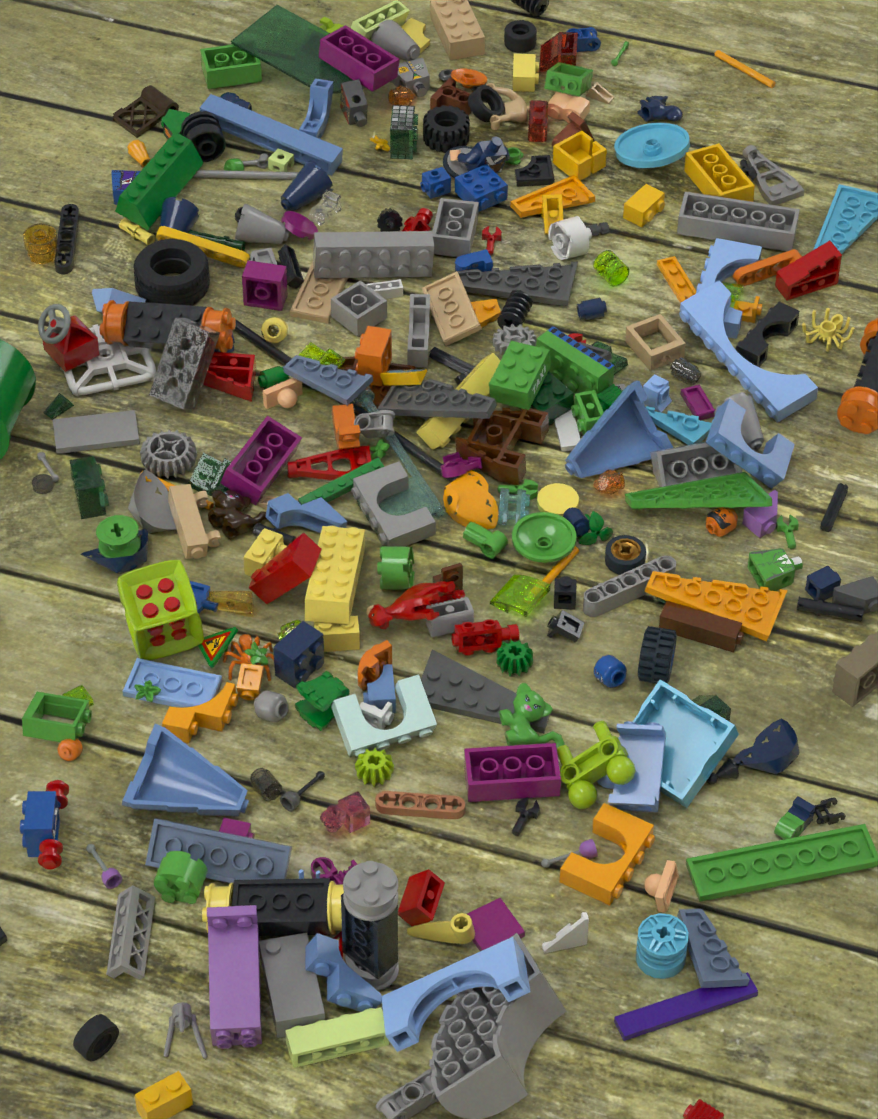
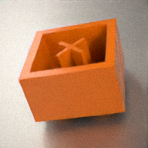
M367 326L365 333L361 334L360 347H357L355 351V359L358 360L355 371L363 376L365 374L373 375L371 385L383 386L380 374L388 371L391 364V329Z

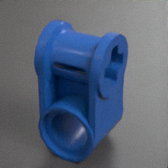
M593 27L571 28L567 30L565 39L566 51L576 53L599 49L601 41L597 37V30Z

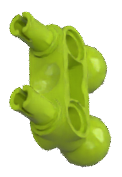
M599 721L593 726L599 742L573 758L567 745L557 748V755L562 765L560 768L561 781L565 783L569 791V801L578 809L590 808L596 802L597 789L593 783L607 775L611 782L625 785L634 778L636 772L634 763L627 757L626 748L621 745L618 737L612 736L605 721Z

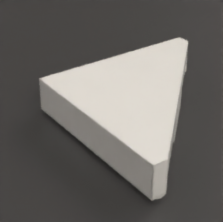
M582 912L581 919L572 926L569 923L557 932L554 940L543 943L542 949L544 954L586 945L589 924L587 912Z

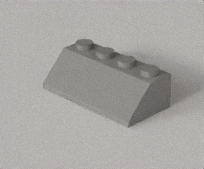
M706 442L650 452L653 472L659 487L742 472L740 466Z

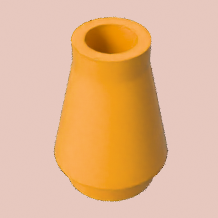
M133 140L129 143L127 147L128 154L142 167H145L151 160L145 144L140 140Z

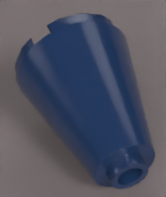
M308 161L282 194L280 203L286 211H295L333 191L331 189L333 186L331 179L322 168L318 170L315 167L317 165L315 162Z
M176 197L166 198L162 204L160 226L188 233L199 219V209L186 199L182 198V201L175 200Z

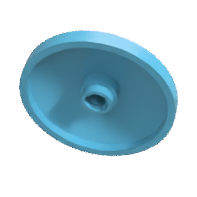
M670 123L639 125L625 131L617 138L614 144L615 155L621 163L631 167L655 168L665 166L679 160L688 152L690 148L689 134L682 127Z

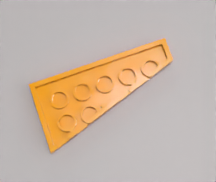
M653 571L644 592L666 601L741 622L742 632L767 642L788 590L780 589L777 592L770 591L768 587L760 586V589L749 588L746 584L719 580L707 582L701 581V578L698 577L685 579L677 574Z

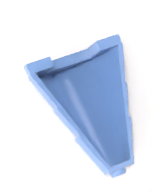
M640 381L632 382L622 391L609 409L605 410L592 429L584 434L565 459V468L570 475L574 474L579 478L611 472L615 468L650 460V452L673 448L667 434L657 430L643 403L648 397Z
M155 724L147 741L145 754L133 782L130 781L122 800V806L140 810L197 813L198 815L239 816L240 812L245 813L249 800L245 799L248 790L219 766H214L194 748H190L165 727Z

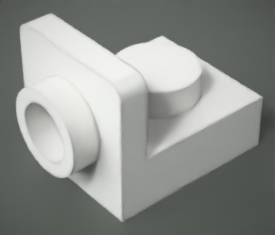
M361 702L359 705L365 720L377 729L383 730L386 725H390L393 721L394 713L392 712V703L387 702L382 710L364 702Z

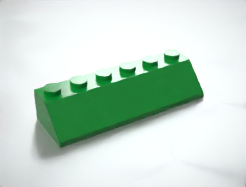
M174 132L119 196L115 212L149 230L161 216L163 201L169 197H177L204 164L192 141Z

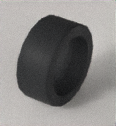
M481 85L469 95V107L479 120L490 122L491 116H500L503 113L504 103L502 98L492 87ZM481 98L489 104L491 110L484 105Z

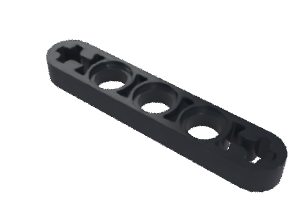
M66 204L61 209L54 263L55 271L62 275L70 273L73 269L80 217L79 208L75 204ZM69 224L73 225L72 227H64ZM66 237L72 238V239H70V240H62L63 238H66ZM65 250L70 251L69 253H65V254H64V253H61L62 251H65Z

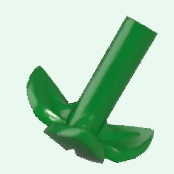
M592 511L591 516L584 514L589 520L591 532L584 534L579 539V544L592 545L596 543L598 536L602 541H606L613 535L612 528L606 527L602 529L604 520L597 512Z

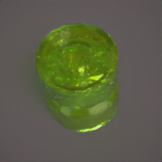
M611 250L600 253L593 263L596 272L612 287L621 285L629 276L630 270L628 266Z

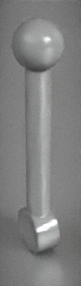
M39 452L37 454L38 460L44 463L51 475V480L58 482L59 476L53 472L46 460L45 453Z

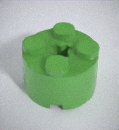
M381 546L380 558L382 562L377 563V573L382 575L380 578V589L407 590L411 588L414 584L415 571H412V564H415L413 548L407 546Z
M170 851L165 857L163 856L154 879V886L162 894V900L168 903L179 901L195 904L208 872L207 866L202 860L198 858L195 861L190 858L191 854L183 851Z

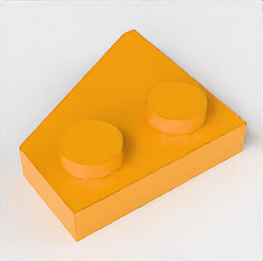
M497 299L471 302L481 328L489 322L496 321L501 313Z

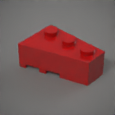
M194 351L192 362L194 382L252 402L257 370L254 354Z
M303 532L261 569H257L252 574L249 589L264 603L269 604L311 577L322 549Z

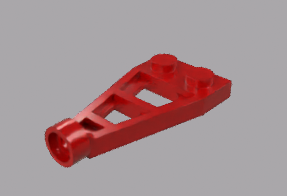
M360 446V448L338 449L287 462L288 478L307 477L335 480L370 462V447ZM348 459L351 469L349 471H338L333 469L332 463L337 460ZM327 463L328 469L326 471L311 469L313 464Z

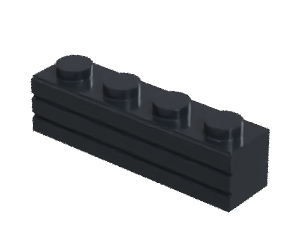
M285 244L278 251L279 260L287 269V285L297 289L304 282L295 250Z

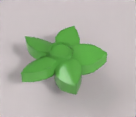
M382 438L377 442L376 446L370 447V450L373 452L371 460L377 456L381 459L386 455L385 452L390 445L385 443Z
M255 641L251 644V649L244 651L247 655L251 656L250 661L252 665L257 663L261 665L268 664L265 656L268 649H258Z
M150 680L146 681L144 686L134 685V688L139 691L136 694V699H141L145 696L147 701L153 702L154 695H158L161 692L159 687L152 686Z

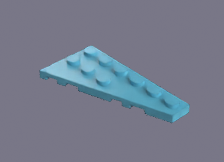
M839 184L814 249L830 240L842 254L878 219V193Z

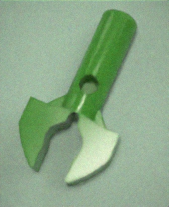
M524 479V484L499 485L498 492L521 494L523 500L530 501L538 496V484L532 480Z
M781 515L776 522L777 532H784L788 548L795 549L796 542L793 531L798 530V520L789 515L788 526L783 522V516Z

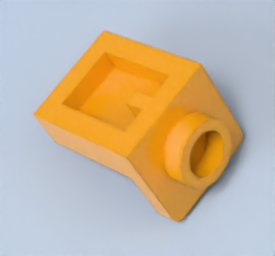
M760 296L755 297L754 303L735 301L734 309L743 311L742 321L755 323L756 317L761 316L763 304H759Z
M241 663L236 687L239 697L245 700H254V698L256 699L261 694L263 666Z

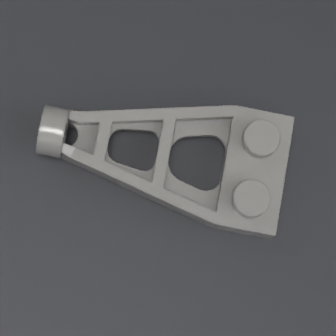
M749 145L743 150L742 154L747 160L749 168L753 166L757 172L754 180L762 197L769 205H778L804 196V189L796 179L763 156L754 145ZM765 166L770 171L760 174L757 168ZM777 177L783 182L769 187L765 180Z

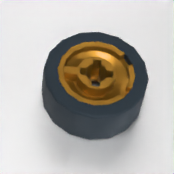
M619 535L607 543L605 548V564L615 574L621 575L645 564L646 547L638 538L630 535Z

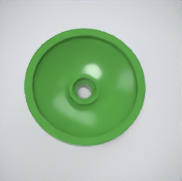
M537 512L521 518L515 524L512 531V543L517 552L529 560L541 563L555 562L565 558L573 551L576 545V531L566 518L558 514Z

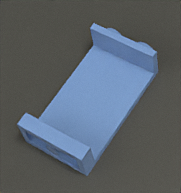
M631 721L617 724V730L620 734L619 741L626 748L627 757L634 763L636 772L634 778L625 785L614 783L613 794H609L608 803L622 811L658 812L666 732L663 726L654 722H649L646 725H638Z

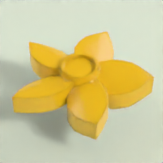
M377 135L374 138H370V141L377 144L376 150L382 148V150L390 151L391 148L387 144V140L379 139Z

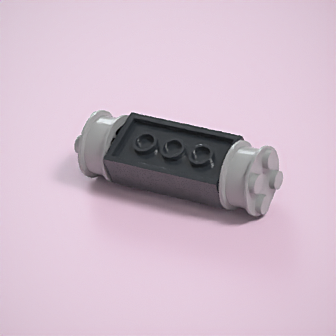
M366 861L352 867L344 877V893L341 895L342 952L345 954L346 964L377 991L389 987L396 980L399 972L398 878L388 866L374 861Z

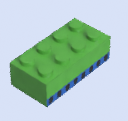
M551 327L537 338L536 347L550 350L551 367L549 372L572 392L580 393L595 390L597 395L613 384L614 365L560 330Z

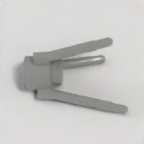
M181 1002L172 1007L164 1057L169 1055L174 1026L179 1028L180 1032H184V1028L189 1027L191 1024L203 1059L207 1058L196 1023V1015L192 1014L191 1006L188 1003Z

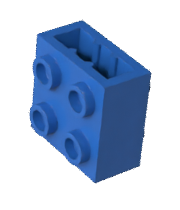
M487 164L455 177V193L463 201L479 202L478 212L507 200L508 185Z

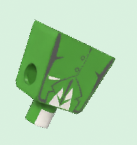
M778 548L749 552L747 567L759 588L762 586L768 587L770 591H777L794 582L795 571L802 569L803 563L799 556L789 559L785 550Z

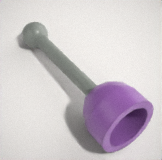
M593 839L582 842L579 850L573 852L586 859L598 857ZM570 853L550 860L543 859L541 865L544 868H548L550 864L566 860Z
M88 844L86 847L87 852L92 853L103 869L101 878L106 888L113 889L122 882V876L115 868H107L95 851V845Z

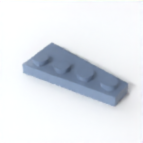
M298 355L294 356L283 367L285 374L347 406L373 382V375H359L355 370L348 369V371L338 369L336 365H322L320 361Z
M680 909L677 917L686 925L689 932L687 947L701 988L748 986L749 977L746 973L741 972L739 969L740 964L736 958L730 956L727 951L728 946L724 940L718 938L716 935L717 930L703 909Z

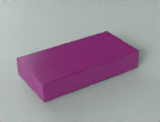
M700 384L681 389L680 395L692 415L699 416L700 421L715 417V409Z

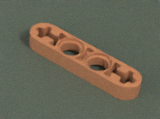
M382 791L375 798L376 810L381 814L440 819H460L465 814V801L458 796ZM406 801H412L415 803V805L411 808H407L403 806V803ZM428 803H436L438 807L428 809L426 805ZM453 806H458L457 810H453Z

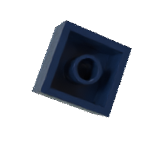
M304 621L273 647L275 676L293 688H296V685L302 681L306 682L309 676L315 670H319L324 664L323 633Z

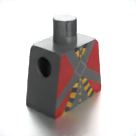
M359 79L341 83L340 108L349 125L356 124L358 127H363L367 124L368 104Z

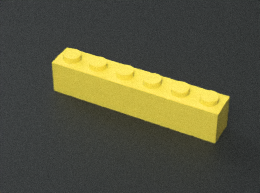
M494 353L483 358L456 387V390L462 388L472 395L478 393L490 397L489 382L500 363L499 358ZM429 417L416 433L432 450L439 446L443 448L451 441L449 437L461 430V423H466L470 418Z

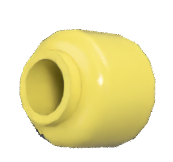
M269 318L262 324V336L270 343H279L287 337L288 325L282 318Z

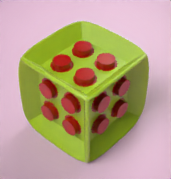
M168 560L127 572L117 579L118 592L125 609L127 625L140 659L155 660L192 649L203 642V627L197 612L195 596L187 572L180 560Z

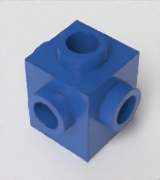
M443 167L422 173V182H420L421 189L430 199L450 193L451 177Z

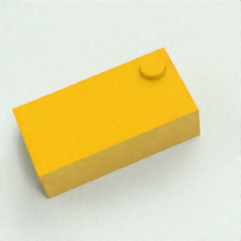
M719 143L685 153L684 171L703 194L750 202L754 201L755 185Z

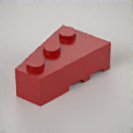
M829 240L777 271L775 287L787 301L836 285L839 279L842 254Z

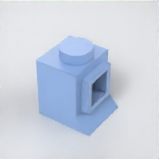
M654 374L643 385V389L648 397L643 402L645 405L654 407L655 410L661 413L672 402L669 397V381Z

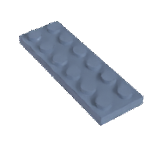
M155 818L145 865L159 868L163 856L165 857L168 852L183 851L191 854V859L197 861L199 858L205 863L208 869L206 878L228 883H234V880L286 879L292 846Z

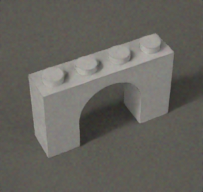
M399 461L353 479L354 488L351 489L355 500L360 501L361 510L364 515H368L370 518L371 528L377 530L382 546H408L436 535V522L427 507L400 516L387 514L380 509L379 504L385 498L409 489L408 475Z

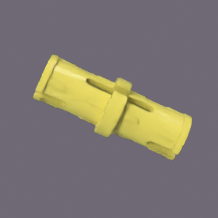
M123 218L119 223V228L131 234L133 239H139L146 245L154 243L155 235L146 231L143 227L127 218Z

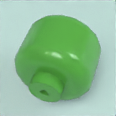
M238 158L228 159L225 162L224 171H244V164Z

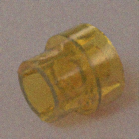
M43 223L34 224L26 228L23 233L24 247L28 251L31 262L47 264L53 261L58 244L56 230L51 225Z

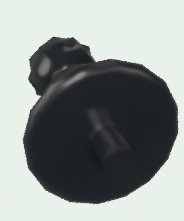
M726 758V761L716 774L711 773L707 783L709 785L715 784L718 778H738L739 765L735 764L732 759Z

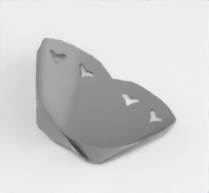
M144 470L138 477L128 505L129 511L149 534L176 530L168 503L167 488L153 473ZM145 476L152 480V482H146ZM157 487H158V489H159L158 491L161 492L162 495H160V494H158V493H155L156 490H157Z

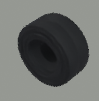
M103 1014L96 1015L79 1029L74 1038L73 1047L86 1060L90 1062L96 1061L105 1055L115 1044L119 1035V1029L107 1016Z

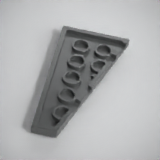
M423 379L421 385H393L378 407V411L390 410L395 412V416L489 419L497 403L494 398L478 393L472 395L462 388L456 390L452 385L433 379Z

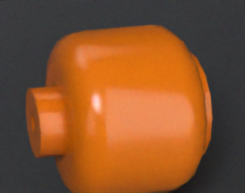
M78 738L75 741L64 739L59 743L57 750L63 760L73 761L80 756L83 746Z

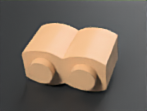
M556 91L547 103L548 116L558 120H565L568 123L570 121L567 116L572 111L583 120L590 112L589 100Z

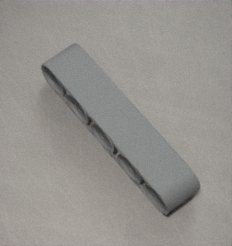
M661 556L586 590L583 601L584 614L589 617H597L648 594L644 591L652 572L675 574L676 560L671 556Z

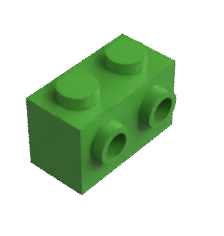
M595 390L575 393L574 405L571 406L572 415L577 418L579 432L582 431L584 435L588 430L592 429L604 412Z

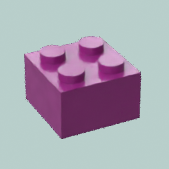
M248 260L242 274L244 306L282 311L288 296L286 266Z

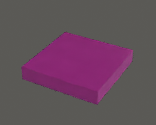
M501 898L467 913L472 920L475 930V937L472 941L479 951L505 941L516 933L520 938L525 937L524 929Z

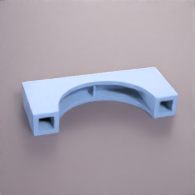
M716 238L714 246L710 245L708 254L710 258H706L704 266L706 271L702 270L700 278L702 284L698 283L696 293L719 280L722 282L726 278L733 276L738 268L760 261L762 246ZM729 307L723 321L727 337L737 339L743 311Z
M511 937L381 996L385 1034L395 1050L398 1052L418 1043L421 1028L428 1016L441 1003L459 992L475 987H493L499 989L508 1002L530 993L524 953L515 939Z

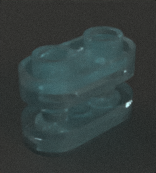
M501 488L498 525H507V519L515 520L516 524L521 518L529 515V510H525V507H529L530 494H526V490L518 489L517 495H509L508 488ZM508 503L517 504L516 511H508Z

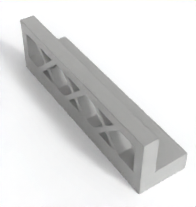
M133 885L118 895L106 975L112 978H116L125 972L140 980L145 974L155 897ZM139 898L147 902L145 910L142 909ZM138 916L143 923L142 930H140L136 923V917ZM135 936L140 943L139 950H137L133 943V937ZM132 956L138 965L137 969L129 965L130 957Z

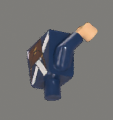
M493 137L489 141L478 142L467 154L461 153V150H450V161L457 160L465 163L468 172L487 164L495 173H500L505 161L510 159L509 151L499 137Z

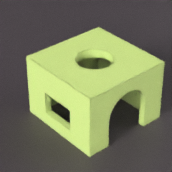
M278 148L268 158V169L275 172H287L288 163L291 164V167L294 165V154Z

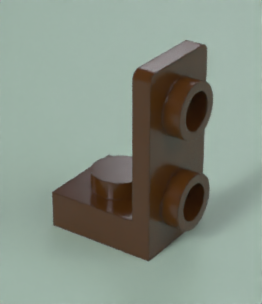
M457 563L442 568L441 574L433 576V583L454 581V590H463V565Z

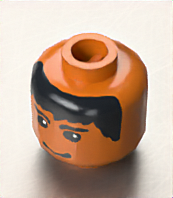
M718 507L707 514L706 528L709 533L723 537L736 528L738 516L732 508Z

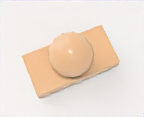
M291 378L263 390V404L266 409L278 404L284 408H292L296 405L297 396L303 394L302 382Z
M667 860L662 875L657 873L651 874L645 880L644 888L649 895L655 897L658 912L666 913L668 911L679 878L675 861Z

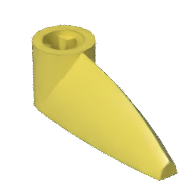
M459 913L451 921H436L407 928V934L432 941L467 944L474 939L475 930L470 916Z

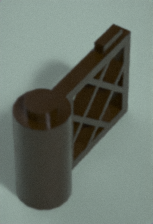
M149 85L142 90L141 96L124 109L120 108L114 112L113 121L138 138L159 123L169 109L178 111L179 105L157 88ZM139 105L145 107L144 110H135ZM135 115H144V118H143V119H134V116H135ZM147 115H156L152 119H147ZM131 116L130 120H122L121 118ZM143 124V126L138 130H135L133 128V125Z

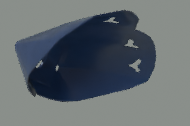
M146 529L138 531L137 535H142L140 538L141 546L134 555L105 558L98 554L100 553L98 548L83 552L80 555L115 573L121 574L131 571L147 561L148 531Z
M781 718L764 729L756 737L754 745L740 751L733 761L738 765L773 774L782 773L800 753L797 735L791 725ZM779 725L781 726L780 732L773 731L774 729H777ZM768 737L769 742L762 743V741H764L765 738Z

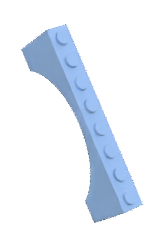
M720 280L680 303L679 315L682 321L690 325L693 333L703 340L705 346L715 353L718 361L723 362L727 366L730 374L737 377L741 386L752 394L755 402L760 403L765 408L767 415L773 417L777 423L817 399L818 387L806 374L786 375L761 369L747 361L735 350L726 335L723 322L726 312L731 305V292Z

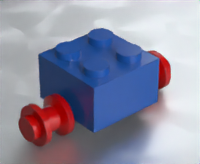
M61 780L49 782L46 785V791H28L27 801L22 803V814L25 815V819L20 821V833L23 834L22 846L27 848L28 857H38L39 865L48 870L55 869L62 863V858L59 854L63 852V844L58 841L60 827L59 810L68 805L66 795L69 793V786Z

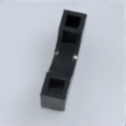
M779 301L768 310L764 318L758 321L753 330H749L744 340L738 342L735 350L747 361L760 367L766 361L769 344L765 340L772 336L788 337L798 326L800 311Z

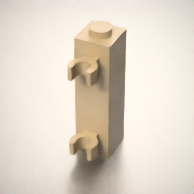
M190 484L170 486L168 503L185 559H198L207 556L208 546H219L218 539H221L218 530L205 533L198 507L203 508L207 506L206 500L208 495L206 491H199L193 494Z

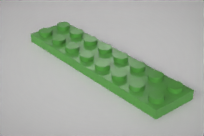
M861 824L687 858L686 867L699 902L878 867V853L866 825Z

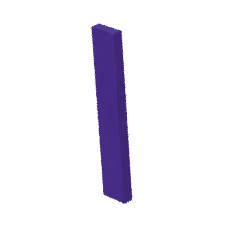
M747 972L746 974L750 979L748 986L699 988L615 1016L614 1023L623 1041L756 997L758 996V990Z

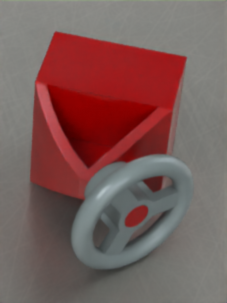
M52 304L42 312L38 322V331L43 341V348L65 372L100 355L98 337L76 315L70 317L69 311L65 306ZM55 310H60L64 318L57 317ZM49 315V326L44 330L45 320Z

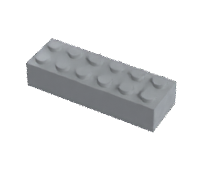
M685 192L678 217L677 234L712 240L719 238L762 246V248L789 251L793 249L800 209Z
M432 231L314 232V278L432 277L434 256Z

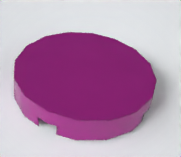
M286 211L281 218V222L286 223L284 225L286 229L299 238L306 236L308 240L314 239V232H318L317 227L312 221L294 211Z

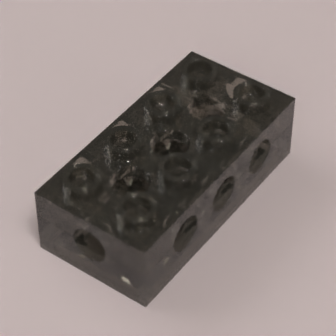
M174 318L149 395L183 410L195 409L220 332L187 318Z

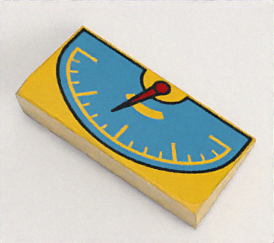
M427 369L389 370L381 373L380 377L384 386L421 385Z

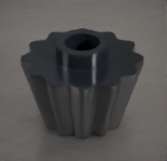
M385 208L377 219V227L380 228L381 232L400 231V227L403 226V218L396 210Z

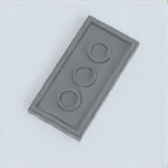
M135 410L53 419L57 454L139 444Z

